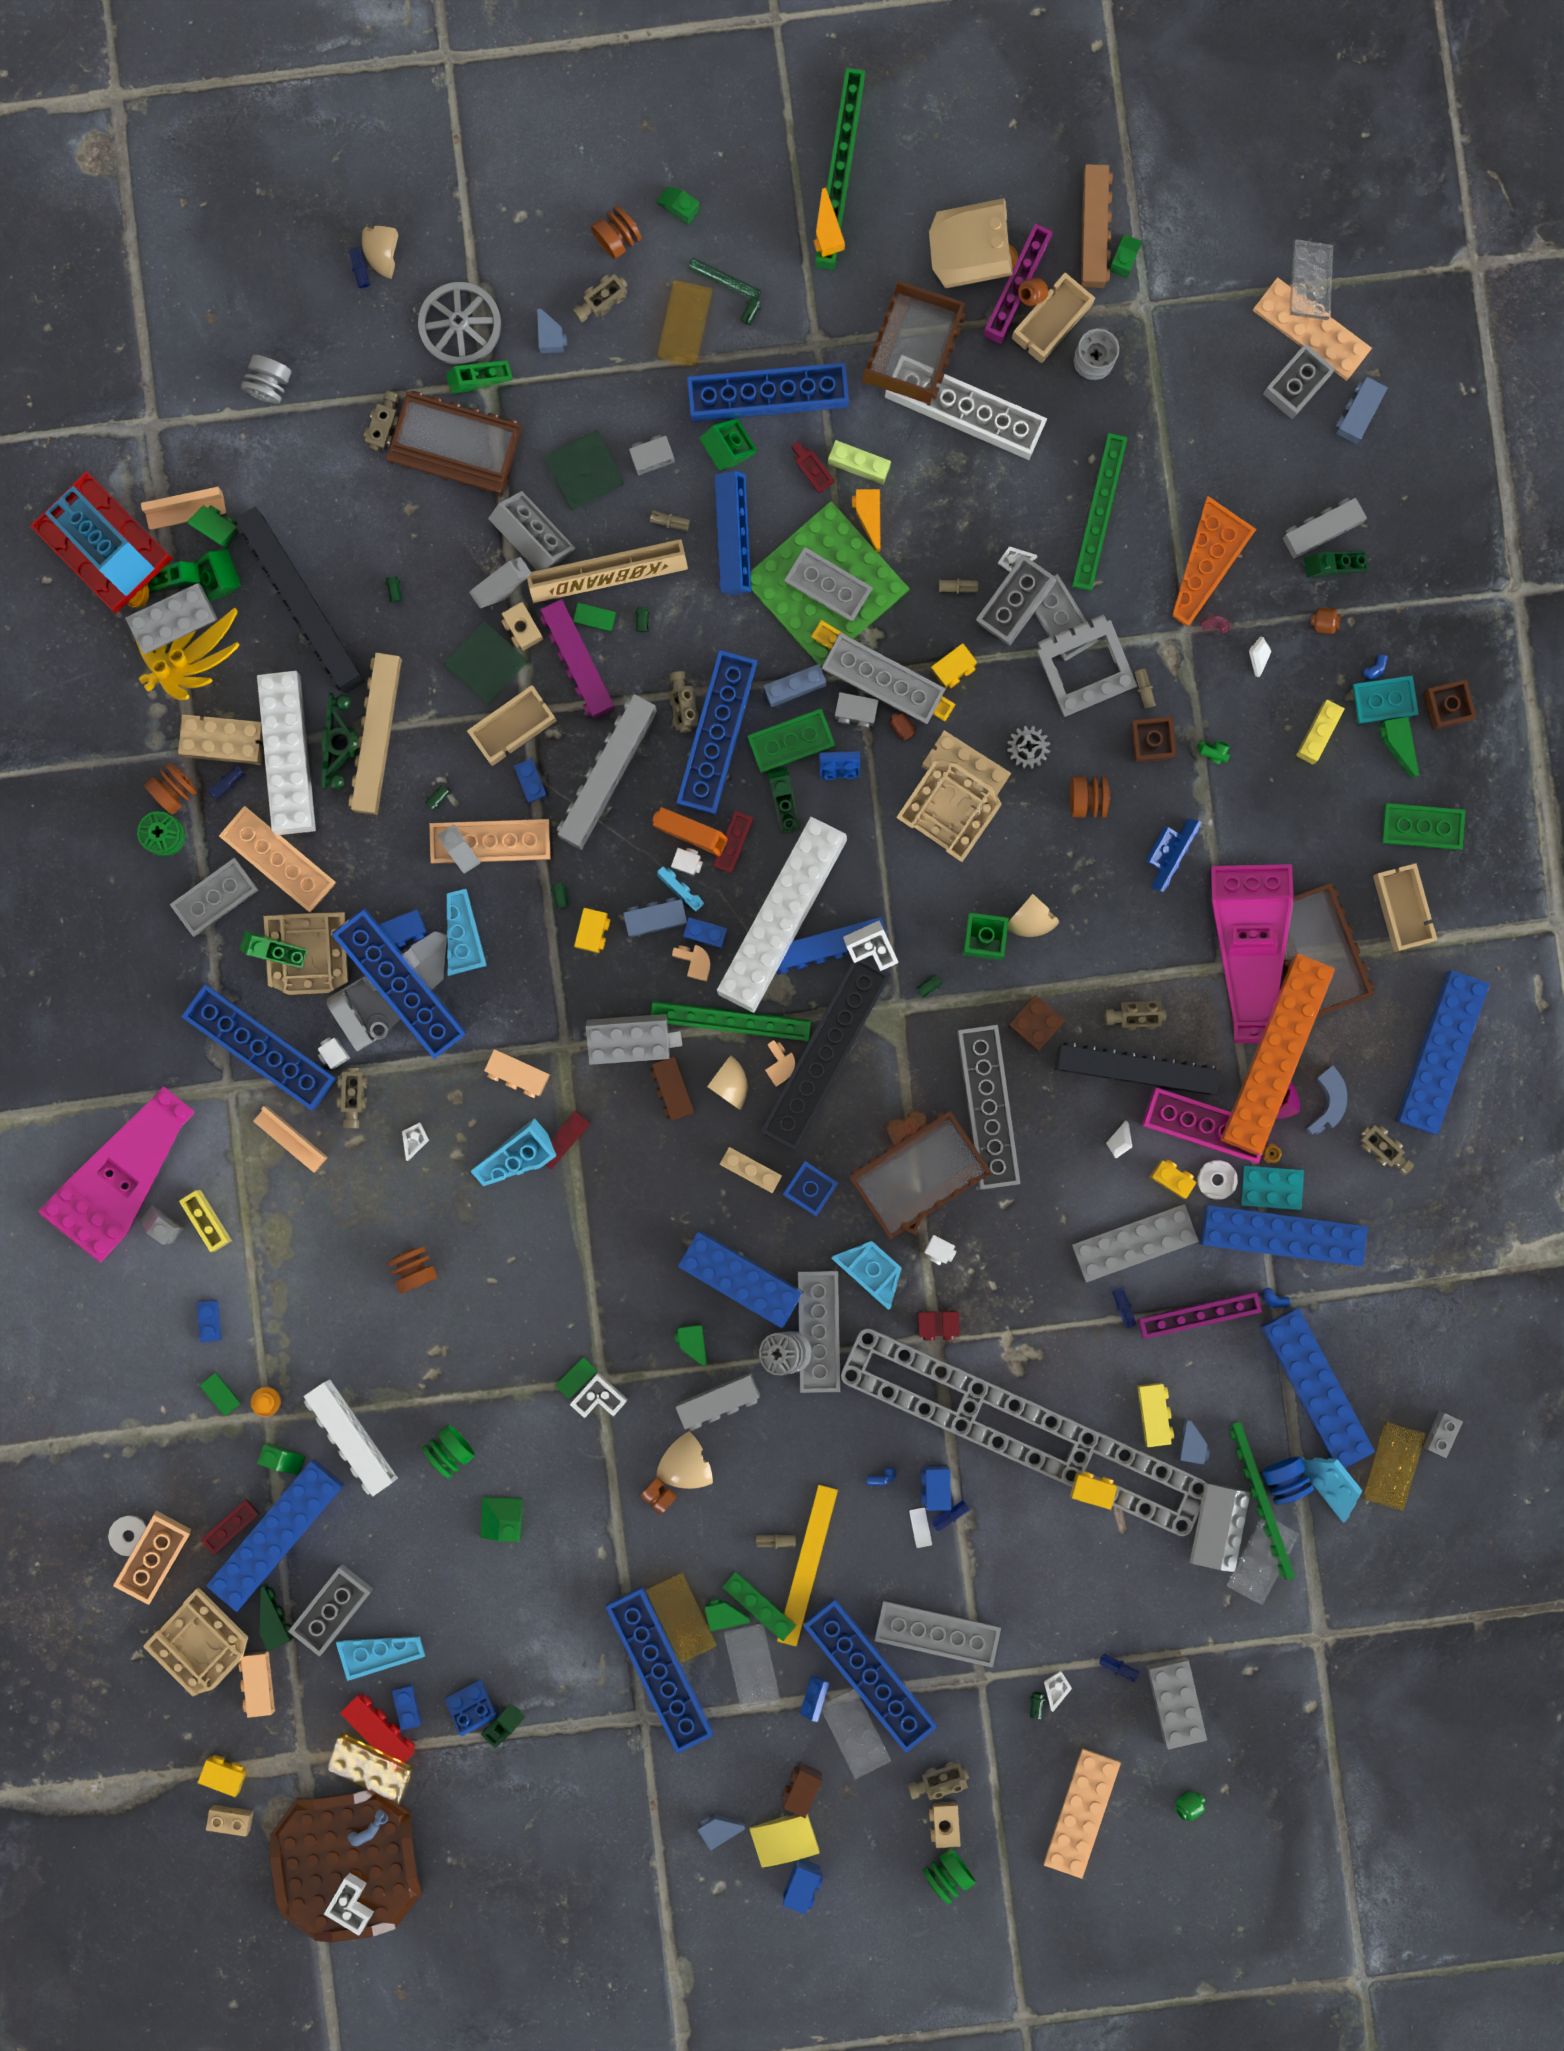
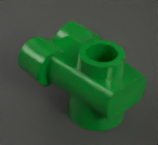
M1203 740L1199 741L1197 745L1199 754L1206 757L1209 756V760L1220 764L1223 761L1226 763L1229 759L1230 754L1228 750L1230 746L1219 740H1216L1214 745H1210Z

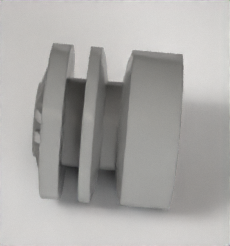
M1097 328L1086 332L1080 339L1074 353L1073 362L1077 372L1089 380L1103 379L1110 374L1119 356L1120 347L1118 340L1105 329Z
M252 355L248 369L255 375L246 374L244 379L247 382H242L241 389L261 401L279 404L282 399L279 395H282L284 390L277 384L286 385L292 371L275 360L260 355Z
M797 1331L774 1333L762 1341L759 1349V1358L766 1371L773 1375L797 1373L804 1370L809 1364L811 1346L807 1338Z

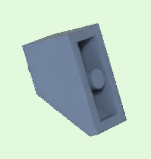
M537 309L540 353L564 352V346H567V334H563L562 327L542 309Z
M1184 1419L1178 1459L1204 1464L1205 1460L1209 1458L1210 1448H1207L1208 1444L1192 1421Z
M716 1814L712 1817L710 1815L704 1817L699 1821L700 1824L698 1825V1831L710 1851L745 1829L743 1821Z

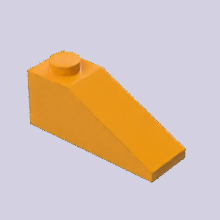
M826 188L822 189L816 240H813L816 251H820L822 257L845 250V242Z
M856 489V496H852V508H856V515L876 552L880 553V489Z

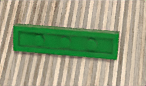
M737 1571L722 1587L782 1641L796 1627L792 1620Z

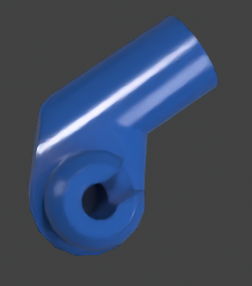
M1378 655L1376 665L1364 669V677L1372 680L1383 675L1388 656Z
M1265 1288L1262 1291V1298L1270 1307L1290 1306L1289 1297H1277L1271 1288Z
M885 1468V1475L868 1476L867 1485L884 1486L892 1482L896 1478L895 1469Z

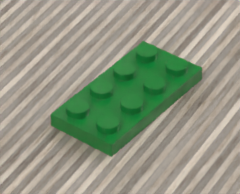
M822 708L747 736L761 774L835 747Z
M1386 803L1384 805L1382 844L1462 850L1466 810Z

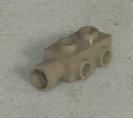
M608 274L600 280L601 284L598 287L592 286L585 291L584 294L586 296L583 297L585 303L581 306L578 305L572 310L581 323L588 319V315L591 313L595 317L605 315L613 304H619L626 298L627 289L625 287L628 285L622 276L617 277L615 274L612 276ZM613 289L617 290V292L614 293L613 295L610 294V291H611V290H613ZM597 301L601 302V304L598 306L594 305Z
M386 391L383 398L385 400L384 404H377L376 409L373 408L371 411L370 420L372 421L370 427H366L363 438H365L366 444L369 445V449L380 452L381 449L386 451L387 446L390 447L393 439L391 433L393 427L396 428L399 419L398 412L395 410V406L399 404L401 398L398 394ZM382 413L387 414L385 419L380 418ZM375 432H380V437L375 438Z
M673 672L669 674L670 682L673 683V690L670 691V705L674 715L673 724L676 730H680L681 733L691 732L692 728L699 724V714L695 703L696 695L693 691V686H685V672Z
M1161 1001L1121 1003L1120 1011L1105 1009L1106 1025L1121 1023L1122 1028L1130 1031L1135 1030L1137 1027L1153 1030L1156 1027L1162 1026V1021H1166V1009H1162Z
M347 1068V1072H342V1076H338V1088H341V1096L337 1097V1108H341V1112H346L343 1128H359L358 1113H363V1109H366L367 1097H364V1089H367V1077H364L363 1072H359V1068ZM352 1079L357 1080L356 1086L351 1085ZM351 1099H356L357 1104L355 1106H351Z
M1375 1125L1365 1127L1360 1133L1362 1136L1359 1139L1362 1143L1361 1147L1370 1154L1372 1152L1376 1155V1161L1383 1167L1386 1165L1392 1167L1394 1165L1398 1168L1397 1171L1401 1175H1407L1414 1167V1164L1402 1156L1405 1153L1402 1150L1403 1145L1395 1138L1391 1140L1387 1136L1388 1131L1381 1125L1378 1127ZM1371 1136L1376 1138L1374 1143H1371L1369 1140ZM1386 1149H1389L1391 1152L1388 1157L1384 1154Z
M949 1762L945 1765V1768L939 1770L936 1768L928 1769L925 1772L926 1774L922 1775L923 1781L908 1783L912 1800L919 1798L924 1793H927L929 1800L940 1799L945 1795L958 1793L968 1788L966 1780L969 1779L966 1767L962 1768L960 1763Z

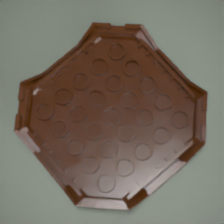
M378 1786L347 1794L320 1798H297L270 1834V1862L275 1899L280 1913L315 1941L333 1943L373 1937L395 1930L422 1894L417 1876L412 1840L411 1811L401 1803H397L390 1798L389 1794ZM379 1809L388 1815V1821L385 1824L379 1825L380 1828L371 1840L359 1846H353L348 1841L347 1837L351 1832L360 1833L368 1828L370 1823L375 1820L376 1812ZM349 1873L367 1883L357 1901L374 1911L359 1936L324 1915L340 1885Z

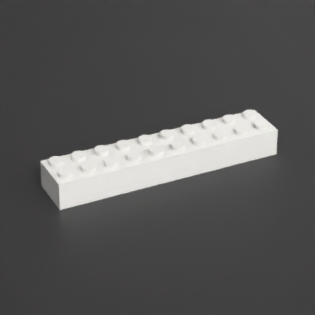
M810 817L717 989L719 996L753 1013L755 1012L847 841L845 833Z

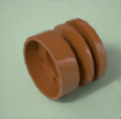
M618 205L613 208V213L610 211L606 213L610 223L600 218L590 226L596 240L614 260L626 252L623 242L629 247H633V240L637 243L642 240V236L633 219Z
M168 762L165 766L170 771L169 774L162 768L159 770L164 779L160 781L155 776H152L143 785L171 815H174L182 808V804L178 800L180 796L189 801L190 797L186 794V791L188 790L194 796L198 792L189 777L180 768Z
M1072 776L1070 785L1071 817L1085 818L1087 809H1091L1092 817L1096 818L1099 809L1100 817L1106 818L1110 805V788L1107 776L1100 777L1099 785L1097 776L1092 777L1091 785L1087 784L1086 776Z
M425 1246L402 1252L386 1263L388 1268L397 1264L398 1269L390 1273L391 1275L401 1274L402 1276L394 1282L399 1294L438 1278L434 1266L424 1267L423 1265L424 1262L430 1259V1256L428 1255L423 1258L419 1256V1254L427 1251Z

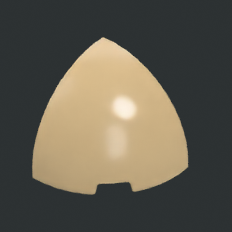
M374 226V229L365 227L362 232V248L365 258L376 272L392 279L395 268L393 255L399 236L397 230L385 226Z
M1032 894L1009 920L1007 931L1018 936L1036 937L1050 932L1060 922L1057 917L1049 912V908Z
M731 1055L707 1087L741 1110L748 1094L747 1078L741 1064Z
M690 1431L679 1437L668 1448L660 1461L657 1478L668 1485L691 1489L713 1483L710 1464L701 1455L703 1448Z

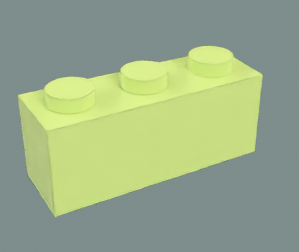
M835 440L828 458L829 465L884 485L891 465L890 460Z

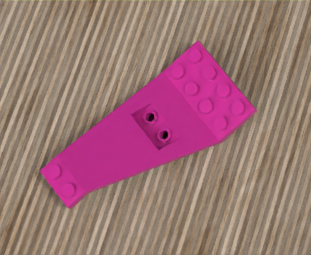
M1292 864L1211 866L1212 906L1234 1024V1043H1259L1280 991L1293 907Z
M163 1086L133 1118L61 1186L38 1211V1214L101 1264L128 1234L180 1129L194 1115L195 1111ZM107 1172H112L113 1176L107 1177L105 1174ZM126 1184L129 1188L124 1190L121 1186Z

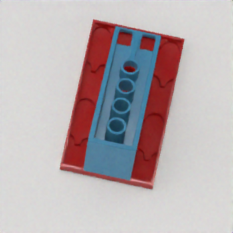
M87 471L30 525L115 614L173 559Z

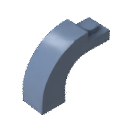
M1333 1065L1328 1066L1314 1078L1325 1093L1326 1106L1324 1111L1304 1128L1309 1135L1321 1133L1326 1128L1325 1124L1329 1128H1334L1344 1115L1347 1106V1089L1342 1076Z

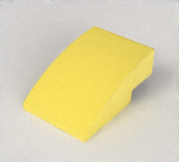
M797 1814L789 1817L786 1815L749 1828L761 1867L784 1864L820 1853L808 1814L806 1818Z

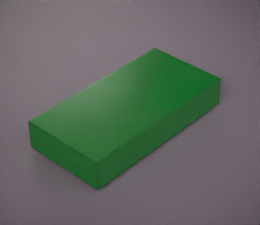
M578 603L573 623L612 632L617 613Z
M583 1357L555 1386L570 1399L598 1370Z
M217 1372L200 1385L224 1416H227L241 1404Z

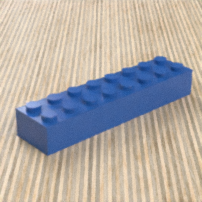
M845 362L687 377L691 422L849 407Z
M719 650L676 802L677 806L716 816L757 670L758 660Z
M365 907L332 932V936L434 1059L466 1035L464 1028Z
M1453 970L1446 972L1395 1122L1432 1135H1438L1490 983Z
M205 984L181 1016L310 1110H316L338 1079L209 985Z
M1205 1205L1200 1245L1363 1267L1368 1227Z
M1294 1307L1260 1325L1329 1458L1338 1459L1342 1466L1346 1468L1374 1453L1375 1450L1300 1309Z
M316 1459L310 1461L206 1587L233 1610L239 1611L345 1484Z
M644 1586L608 1602L606 1609L676 1754L712 1737L714 1730Z
M835 1597L803 1622L804 1628L905 1753L937 1728L935 1720Z

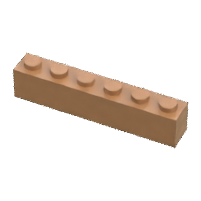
M1086 164L1084 168L1081 251L1082 287L1104 288L1106 281L1110 280V269H1107V262H1110L1111 251L1107 250V243L1111 241V230H1108V223H1111L1112 212L1108 211V204L1112 202V192H1109V184L1112 185L1113 173L1109 172V165Z

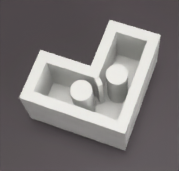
M880 921L843 937L854 963L870 955L874 956L880 971L899 963Z
M597 1373L570 1405L584 1418L598 1403L614 1416L628 1399L603 1376Z
M349 1873L340 1885L324 1915L359 1936L374 1911L357 1901L367 1883Z

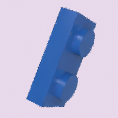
M533 759L514 765L528 803L547 796Z
M218 1300L197 1302L200 1343L222 1340Z
M811 1675L800 1711L802 1716L811 1721L818 1722L829 1682L818 1676Z
M413 1685L393 1689L392 1694L401 1730L421 1726L422 1723Z

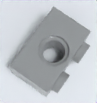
M1439 1411L1423 1448L1447 1458L1463 1421Z

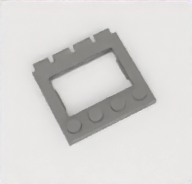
M1104 614L1091 619L1092 628H1090L1087 621L1072 627L1075 634L1073 636L1069 629L1055 634L1054 637L1057 643H1054L1051 637L1038 642L1040 650L1037 653L1063 717L1137 687L1111 620H1106ZM1105 635L1108 649L1114 663L1117 664L1119 673L1066 695L1052 657Z

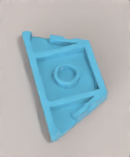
M873 1241L834 1255L831 1258L888 1310L891 1308L902 1268Z
M1301 1457L1306 1468L1303 1473L1309 1476L1314 1487L1341 1521L1345 1523L1362 1493L1361 1488L1338 1459L1314 1458L1313 1460H1305L1304 1457Z

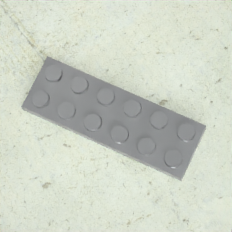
M842 633L839 634L821 668L926 725L945 691V688Z
M1182 1204L1072 1244L1084 1280L1089 1282L1199 1241L1186 1205Z
M838 1271L798 1272V1289L804 1291L799 1300V1333L807 1338L811 1346L810 1362L804 1370L800 1371V1393L840 1392Z
M883 1600L874 1641L993 1668L1001 1627Z

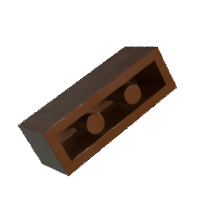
M675 1056L652 1064L653 1069H650L653 1080H658L660 1087L656 1089L660 1100H665L666 1106L663 1109L666 1118H671V1121L694 1114L695 1112Z

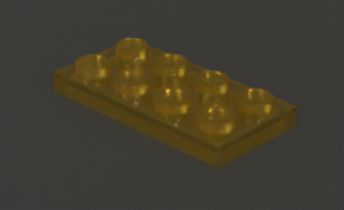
M674 280L657 355L659 359L696 366L713 288Z
M1385 1421L1363 1499L1404 1511L1425 1433Z
M683 1572L646 1589L680 1664L717 1646Z
M343 1733L338 1736L328 1767L329 1771L398 1804L403 1799L413 1767Z

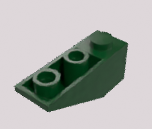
M1365 551L1318 552L1304 558L1307 578L1368 571Z
M787 767L767 771L781 834L801 830Z
M265 1584L261 1587L259 1634L269 1652L291 1641L293 1636L288 1632L292 1626L286 1623L283 1617L285 1613L282 1606L277 1605L274 1599L276 1598L275 1591L268 1584Z

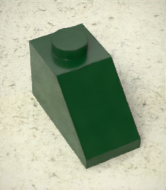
M510 1703L481 1735L496 1748L512 1734L525 1716L517 1707Z

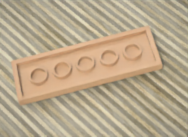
M1278 277L1253 309L1255 313L1299 346L1303 347L1307 344L1334 367V372L1346 381L1372 349Z
M246 806L240 810L219 835L220 838L310 913L336 884L332 878L282 836H276L272 832V828Z
M549 819L429 823L431 864L455 863L437 836L452 825H455L461 831L480 862L551 860Z
M1084 1748L1081 1749L1043 1862L1044 1866L1081 1879L1083 1878L1121 1764L1120 1761Z

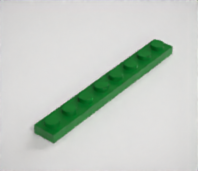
M1111 433L1107 435L1072 584L1074 588L1092 591L1128 437Z
M654 1000L652 1002L651 1015L667 1014V1024L809 1041L811 1020Z
M1241 1421L1230 1424L1229 1434L1232 1441H1236L1238 1448L1235 1450L1238 1459L1243 1461L1244 1468H1242L1244 1477L1250 1481L1251 1487H1249V1491L1251 1492V1497L1253 1499L1256 1498L1258 1504L1256 1507L1259 1518H1263L1265 1524L1263 1526L1266 1538H1270L1272 1544L1269 1546L1271 1554L1277 1558L1279 1564L1276 1565L1278 1574L1284 1580L1295 1578Z

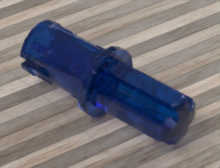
M358 247L349 250L353 265L352 271L355 272L358 282V288L369 287L371 284L366 271L367 265L364 264L361 250Z
M235 765L224 777L221 776L222 779L209 790L210 795L218 799L230 787L233 788L232 785L245 773Z
M1124 1287L1112 1291L1118 1307L1116 1310L1120 1312L1125 1328L1135 1326L1136 1321L1130 1308L1132 1304L1128 1302Z
M961 1500L951 1510H946L944 1514L933 1520L932 1525L936 1531H940L953 1521L955 1523L956 1519L970 1511L964 1500Z
M1103 1654L1100 1658L1099 1664L1115 1672L1116 1676L1119 1674L1133 1683L1137 1679L1139 1671L1124 1664L1123 1660L1118 1661L1107 1654Z

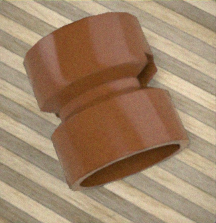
M656 1477L639 1497L647 1504L651 1503L652 1509L661 1515L672 1504L677 1495L671 1489H665V1484Z

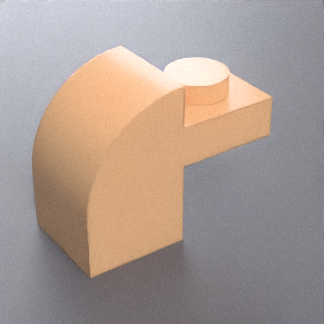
M679 945L678 949L674 948L672 957L691 961L687 976L707 982L711 963L706 951L695 945L693 952H690L691 948Z
M773 1040L767 1045L778 1062L765 1071L777 1087L790 1078L795 1068V1059L792 1052L784 1056L783 1053L786 1050L780 1042L776 1044Z

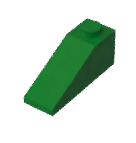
M508 360L454 366L446 374L451 394L470 392L513 380Z
M180 561L165 566L147 583L149 594L186 588L200 583L198 564Z
M1409 717L1387 720L1381 723L1379 734L1381 739H1384L1385 745L1411 779L1419 776Z

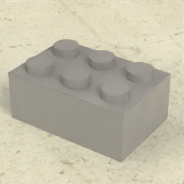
M1305 344L1270 383L1263 395L1293 420L1330 378L1335 368Z

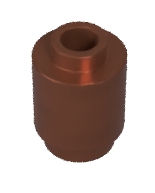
M898 711L889 718L891 720L889 726L897 737L904 742L917 733L915 731L916 727L904 712L900 714Z

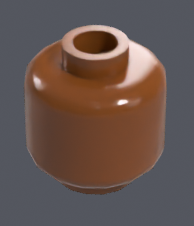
M1036 277L1024 281L1019 287V298L1022 303L1028 306L1042 303L1048 295L1046 283L1041 278Z
M1321 607L1318 608L1316 614H1312L1311 626H1315L1317 633L1334 634L1336 629H1340L1341 614H1338L1336 609Z

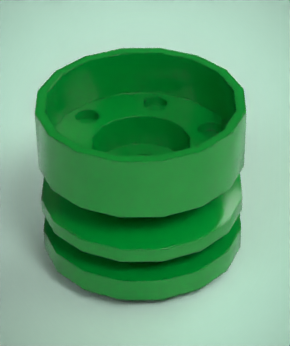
M156 811L149 813L142 818L138 825L137 835L139 842L145 849L158 856L167 857L175 855L185 844L186 832L184 826L178 819L165 812ZM159 829L163 831V833L160 834V837L156 835V832H159Z
M448 1424L438 1433L441 1443L432 1438L430 1440L431 1446L425 1444L422 1450L435 1470L450 1479L454 1475L452 1470L455 1472L460 1470L456 1462L457 1460L466 1465L476 1455L463 1436Z
M949 1848L939 1856L943 1866L940 1867L936 1862L932 1861L931 1866L935 1872L928 1866L923 1869L930 1887L947 1904L953 1902L949 1892L955 1898L959 1897L956 1889L957 1886L967 1891L976 1884L969 1869L960 1857Z

